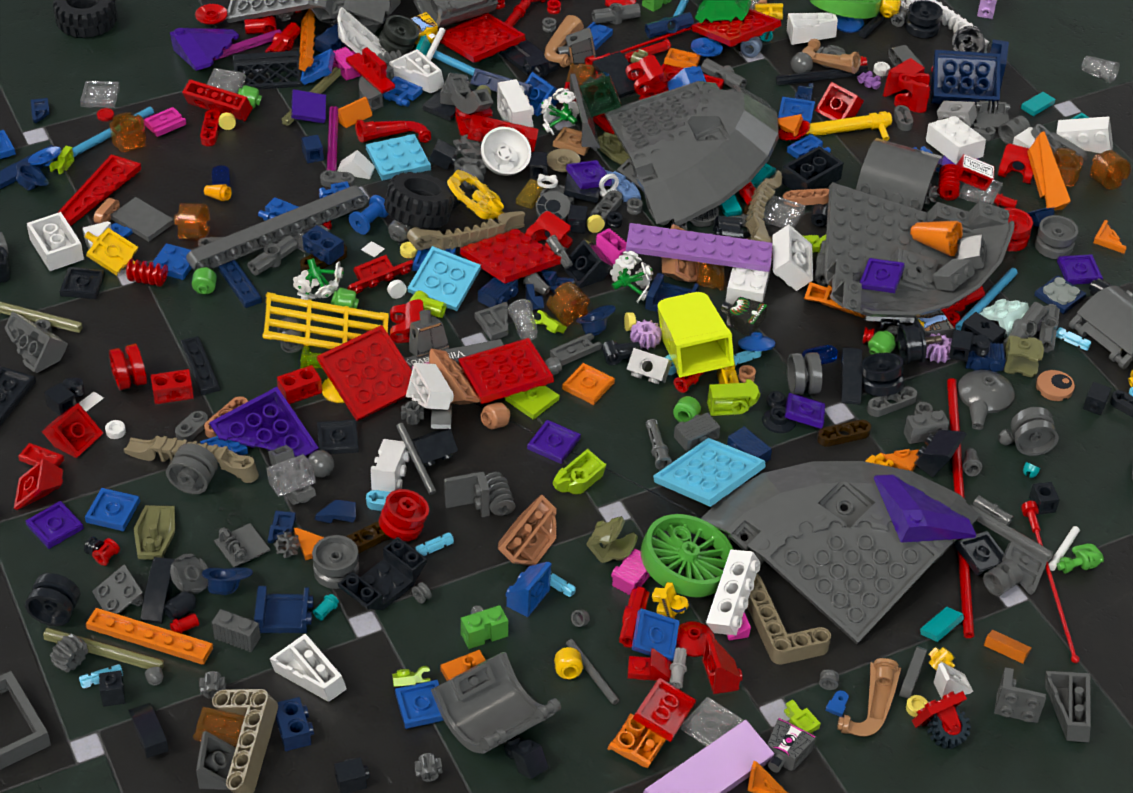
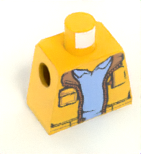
M427 12L411 18L410 20L419 28V36L415 44H418L420 37L424 35L427 36L432 44L438 33V25Z

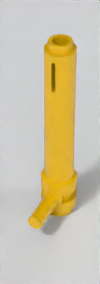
M882 111L879 114L869 113L866 116L810 123V129L804 135L813 134L814 136L870 128L871 130L879 129L883 140L888 141L890 137L886 128L892 125V116L890 112Z

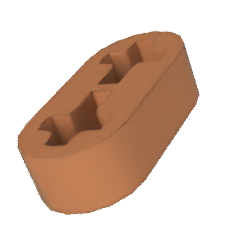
M113 198L106 199L96 210L94 222L96 224L109 222L111 220L110 214L119 209V201Z

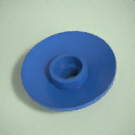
M836 15L838 19L837 29L840 31L853 33L860 31L864 27L863 19Z
M698 38L691 43V49L703 57L717 56L723 50L721 43L709 38Z
M54 146L40 150L28 159V163L31 165L43 164V166H49L61 153V148Z
M753 332L751 336L741 338L738 341V346L748 351H767L775 347V341L763 336L760 332Z

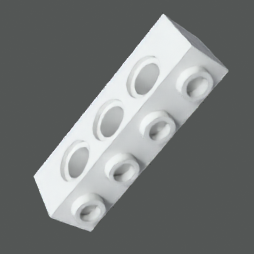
M730 550L706 624L713 633L737 635L738 629L742 625L744 611L748 607L750 592L754 588L756 574L760 570V561L754 552Z

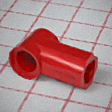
M272 15L262 19L244 20L246 34H266L277 30L276 19Z

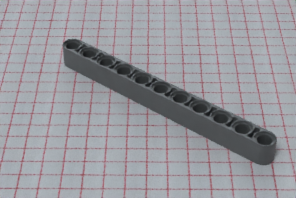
M358 186L348 187L194 249L187 254L186 260L194 271L203 267L215 268L264 248L268 244L279 242L289 235H296L316 225L360 209L367 204L368 197Z

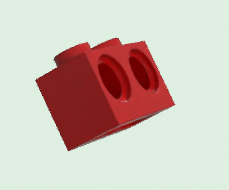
M313 365L277 377L278 389L289 404L322 393V381Z
M189 369L151 375L155 404L194 399Z

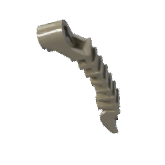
M779 170L776 171L772 179L766 178L753 192L754 194L751 197L753 199L748 207V216L745 219L747 222L744 224L751 235L749 240L772 243L773 239L769 236L764 224L763 213L766 202L775 193L774 189L779 188L781 185L782 174Z
M523 211L503 213L498 216L499 224L490 218L487 223L482 222L481 227L474 225L472 230L469 227H465L464 232L457 228L454 233L446 230L445 235L440 230H424L414 227L408 231L407 239L417 250L428 249L432 246L444 251L445 249L453 250L456 247L461 248L468 244L494 237L497 234H503L512 229L524 227L525 213Z

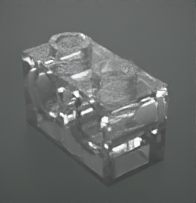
M304 454L266 468L269 484L278 497L316 483L313 466Z

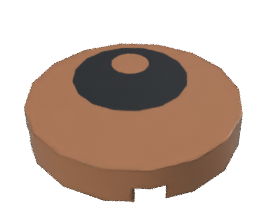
M1057 370L1042 372L1036 381L1037 391L1039 389L1044 398L1052 401H1063L1064 398H1070L1075 388L1072 378L1066 373Z

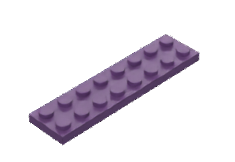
M630 223L626 252L633 251L637 254L770 272L772 243Z

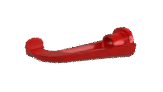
M359 119L355 123L356 135L360 142L408 131L417 133L420 142L427 143L431 139V132L418 122H364L362 119Z

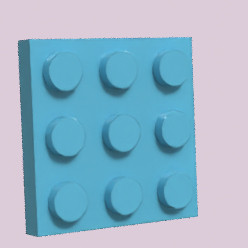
M415 134L366 144V150L382 181L392 179L395 175L403 172L417 173L431 170V164Z
M432 246L408 286V292L414 294L416 291H423L429 298L444 302L447 308L458 311L479 274L481 265Z

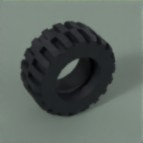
M54 0L53 2L56 25L62 32L72 37L92 38L96 35H103L117 21L115 0Z
M403 172L390 179L384 206L390 217L395 218L396 221L402 222L404 225L422 229H436L449 221L455 195L447 183L437 177L434 178L431 175H424L419 172Z

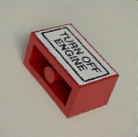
M963 154L955 166L954 179L986 191L994 180V166Z

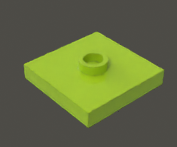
M539 386L526 392H519L505 397V400L530 418L535 419L559 400V395L547 386Z

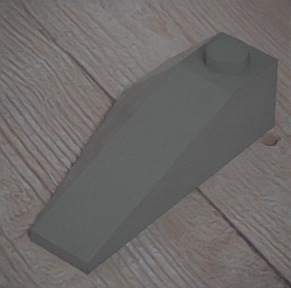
M13 311L5 326L9 338L18 348V354L24 358V365L33 372L38 373L59 362L66 351L67 342Z

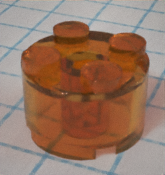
M128 112L114 116L113 121L109 123L112 143L121 152L141 148L146 144L144 119L138 114L133 116Z
M1058 148L1056 152H1053L1062 179L1066 186L1073 187L1079 179L1083 158L1081 155H1076V151L1072 149Z
M1107 150L1093 157L1090 177L1105 188L1113 190L1122 185L1121 181L1124 178H1128L1131 165L1114 150Z
M180 203L179 212L174 216V223L178 225L179 239H201L208 236L210 226H207V221H210L208 206L201 203Z
M566 282L554 290L556 294L553 297L550 295L548 298V309L565 326H569L574 319L585 316L588 313L589 298L575 283Z

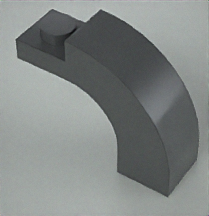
M388 65L386 69V77L389 80L394 78V68L391 65ZM361 76L359 80V99L367 97L371 111L383 107L382 93Z
M463 74L447 78L446 81L453 94L451 100L461 112L471 114L485 111L494 103L487 88L471 92Z
M284 445L268 451L276 478L284 494L293 505L308 502L312 497L316 496L315 489L302 477L292 448Z

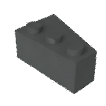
M1046 671L1045 688L1066 740L1089 742L1091 727L1090 673Z

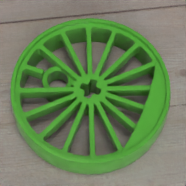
M810 0L813 5L824 11L859 19L876 17L882 1Z
M671 514L657 519L649 527L642 541L641 559L647 572L663 587L669 582L673 583L677 594L689 597H705L717 592L723 570L717 567L725 568L730 550H733L726 536L712 524L690 515ZM691 533L695 534L693 542L691 541ZM698 537L706 540L700 546L695 544ZM711 545L715 548V550L703 551ZM720 556L722 559H716L712 557ZM681 565L678 573L672 571ZM684 567L686 577L680 575Z

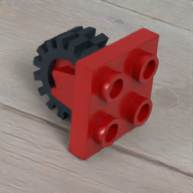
M952 691L944 695L939 701H936V699L924 705V708L916 712L918 715L912 720L915 728L927 723V726L930 727L927 730L928 734H933L930 738L931 740H937L935 743L937 746L942 744L941 748L944 749L947 747L952 749L959 746L970 735L968 730L971 729V724L967 725L970 721L969 718L963 717L966 713L964 711L959 713L960 708L957 707L967 697L963 691L957 694Z

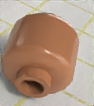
M503 403L489 404L484 407L481 413V421L489 429L506 426L510 418V410Z

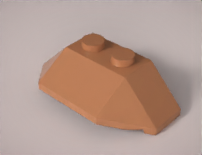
M673 224L670 228L684 230L675 224ZM661 257L662 273L667 277L677 281H699L698 262Z
M431 349L429 364L437 365L450 389L453 391L454 398L450 404L478 403L480 399L458 363L451 359L446 351Z
M540 495L516 519L498 543V550L514 564L536 565L556 539V508L543 495Z

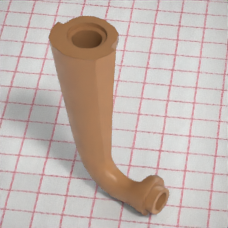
M574 15L566 16L545 48V58L551 62L560 63V66L563 68L570 65L571 57L568 54H557L556 52L558 47L566 44V36L581 31L584 28L582 21Z
M811 39L808 42V46L802 51L803 53H808L814 63L853 74L857 73L860 67L861 57L859 52H853L851 55L815 53L821 45L818 39Z
M879 658L874 663H870L867 719L864 722L855 723L850 720V716L844 715V717H839L837 730H841V733H849L858 737H868L875 734L881 728L890 709L901 671L896 661Z

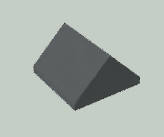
M207 731L202 733L196 769L199 789L229 790L226 786V780L236 748Z

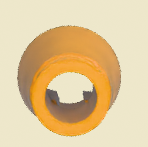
M226 184L206 185L204 188L206 196L222 202L229 200L232 194L231 188Z

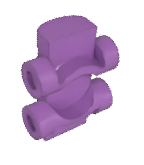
M871 71L863 72L857 76L859 83H864L865 87H872L877 90L881 86L880 76L876 75L873 78Z

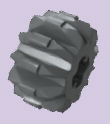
M73 634L63 636L62 640L57 641V645L52 648L53 652L50 654L51 662L62 671L69 672L70 670H75L86 659L85 655L89 651L87 644L83 639Z

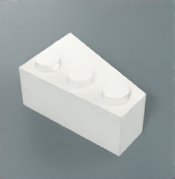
M788 13L786 31L792 45L809 42L811 39L836 37L838 19L836 14Z
M418 49L389 62L394 68V77L397 76L421 86L424 91L429 93L443 88L444 80L441 69Z
M1110 117L1058 120L1057 134L1085 151L1112 154L1113 140Z
M414 363L406 397H411L413 401H418V404L427 409L448 410L450 403L453 401L454 394L437 365Z
M383 439L378 451L379 457H376L374 462L377 465L371 467L372 490L392 492L402 489L401 477H405V462H409L410 454L403 441Z
M306 634L270 658L276 673L328 702L346 690L342 675Z

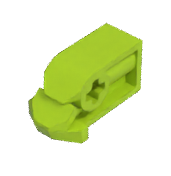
M746 379V383L709 385L707 404L710 415L743 414L752 405L757 403L760 391L758 386L750 379Z
M587 449L564 469L561 468L553 480V486L560 492L581 494L603 476L606 464Z

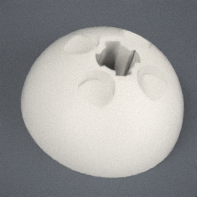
M498 127L485 135L481 144V157L487 168L495 174L511 176L521 172L528 165L531 158V147L526 137L519 131L510 127Z

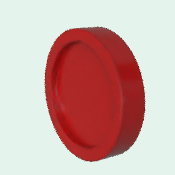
M109 108L100 109L97 112V118L100 121H109L114 118V112Z

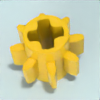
M935 647L928 654L931 658L929 664L936 671L938 664L941 662L952 668L955 666L952 662L955 658L954 655L945 647L941 649Z

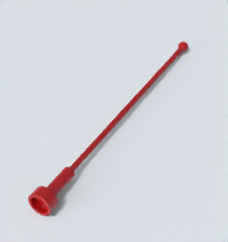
M692 27L681 29L676 31L675 33H670L652 39L650 41L621 50L620 52L625 53L634 50L636 48L691 30ZM607 53L596 58L593 55L586 57V67L589 70L594 69L593 61L611 54Z
M1027 501L1021 506L1022 513L1025 517L1029 518L1032 532L1035 533L1038 543L1043 546L1039 534L1040 527L1036 517L1039 512L1037 503L1035 501ZM1047 562L1045 568L1072 654L1071 661L1078 663L1080 659L1075 653L1049 563Z

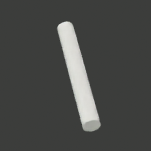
M444 28L439 29L426 55L430 61L446 31Z
M1072 527L1049 563L1051 571L1056 569L1060 558L1065 555L1080 532L1078 527Z

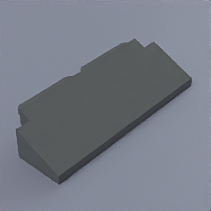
M570 74L569 91L574 93L582 121L581 146L591 147V149L597 151V148H600L589 104L576 74Z

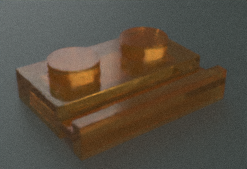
M571 62L566 82H570V74H576L580 84L591 85L594 74L593 65L580 63L574 65Z
M698 262L697 284L712 289L717 287L722 291L724 287V266Z
M203 707L193 738L194 740L201 741L202 733L207 731L236 748L245 716Z

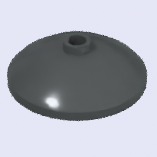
M990 370L971 371L965 374L958 383L957 391L960 399L968 407L974 401H984L989 408L988 413L1006 410L1011 406L1015 397V391L1010 381L1001 374Z

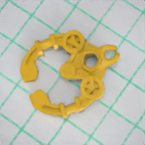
M456 170L447 181L449 188L457 199L461 200L467 205V208L473 210L480 218L488 220L492 218L494 220L504 213L502 211L504 205L500 197L491 191L486 184L481 183L476 176L474 177L462 170ZM464 181L479 189L472 194V200L459 187Z

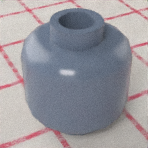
M759 37L750 38L749 41L741 42L740 45L742 54L748 58L757 56L762 49V41Z

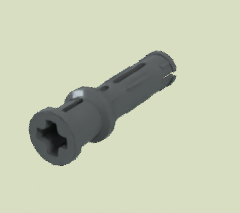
M649 419L646 422V427L652 443L651 453L655 458V467L662 470L672 463V459L668 456V446L663 443L658 421Z

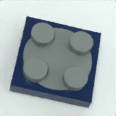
M1057 275L1036 290L1034 296L1048 305H1056L1060 309L1059 312L1064 314L1082 301L1086 293Z

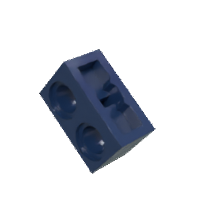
M318 225L302 236L303 250L328 265L344 255V241Z
M300 697L277 702L278 710L275 718L285 751L311 745V736L314 735L312 723H307L306 718H309L306 705H302Z

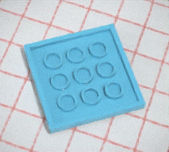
M707 438L653 477L655 483L711 507L764 469L766 465L765 460Z

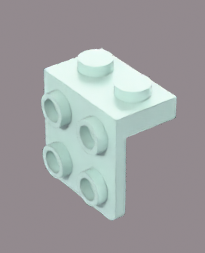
M1000 299L994 305L984 308L979 314L989 320L999 321L1000 327L1006 330L1004 338H1007L1012 332L1014 321L1022 319L1029 306L1028 303L1019 302V300L1006 301V299Z

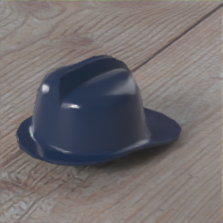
M28 162L17 163L16 180L26 190L30 191L38 185H48L49 181L37 166L31 165Z
M1056 207L1029 212L1028 214L1033 220V226L1039 227L1042 219L1055 215L1054 208Z
M612 305L596 308L585 316L576 319V322L581 323L585 334L599 335L607 327V317L614 313L616 308Z
M208 568L202 571V576L208 580V591L221 595L233 593L238 588L241 579H245L253 574V571L249 568Z

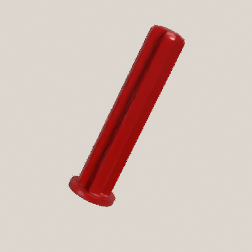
M666 38L662 42L641 48V50L648 53L647 56L666 50L669 51L671 44ZM638 49V50H635V51H632V52H629V53H626V54H625L626 60H627L628 62H631V56H632V54H633L634 52H638L639 49Z

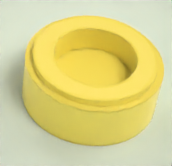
M223 113L220 115L219 126L222 129L231 130L235 127L236 118L233 114Z
M592 215L586 221V226L592 233L601 231L605 225L600 215Z
M405 242L400 246L401 256L404 258L416 257L418 250L411 242Z
M633 312L625 313L624 317L625 330L631 331L632 325L636 324V317Z
M913 695L907 700L906 711L911 716L916 717L918 715L916 712L924 708L928 701L920 695Z

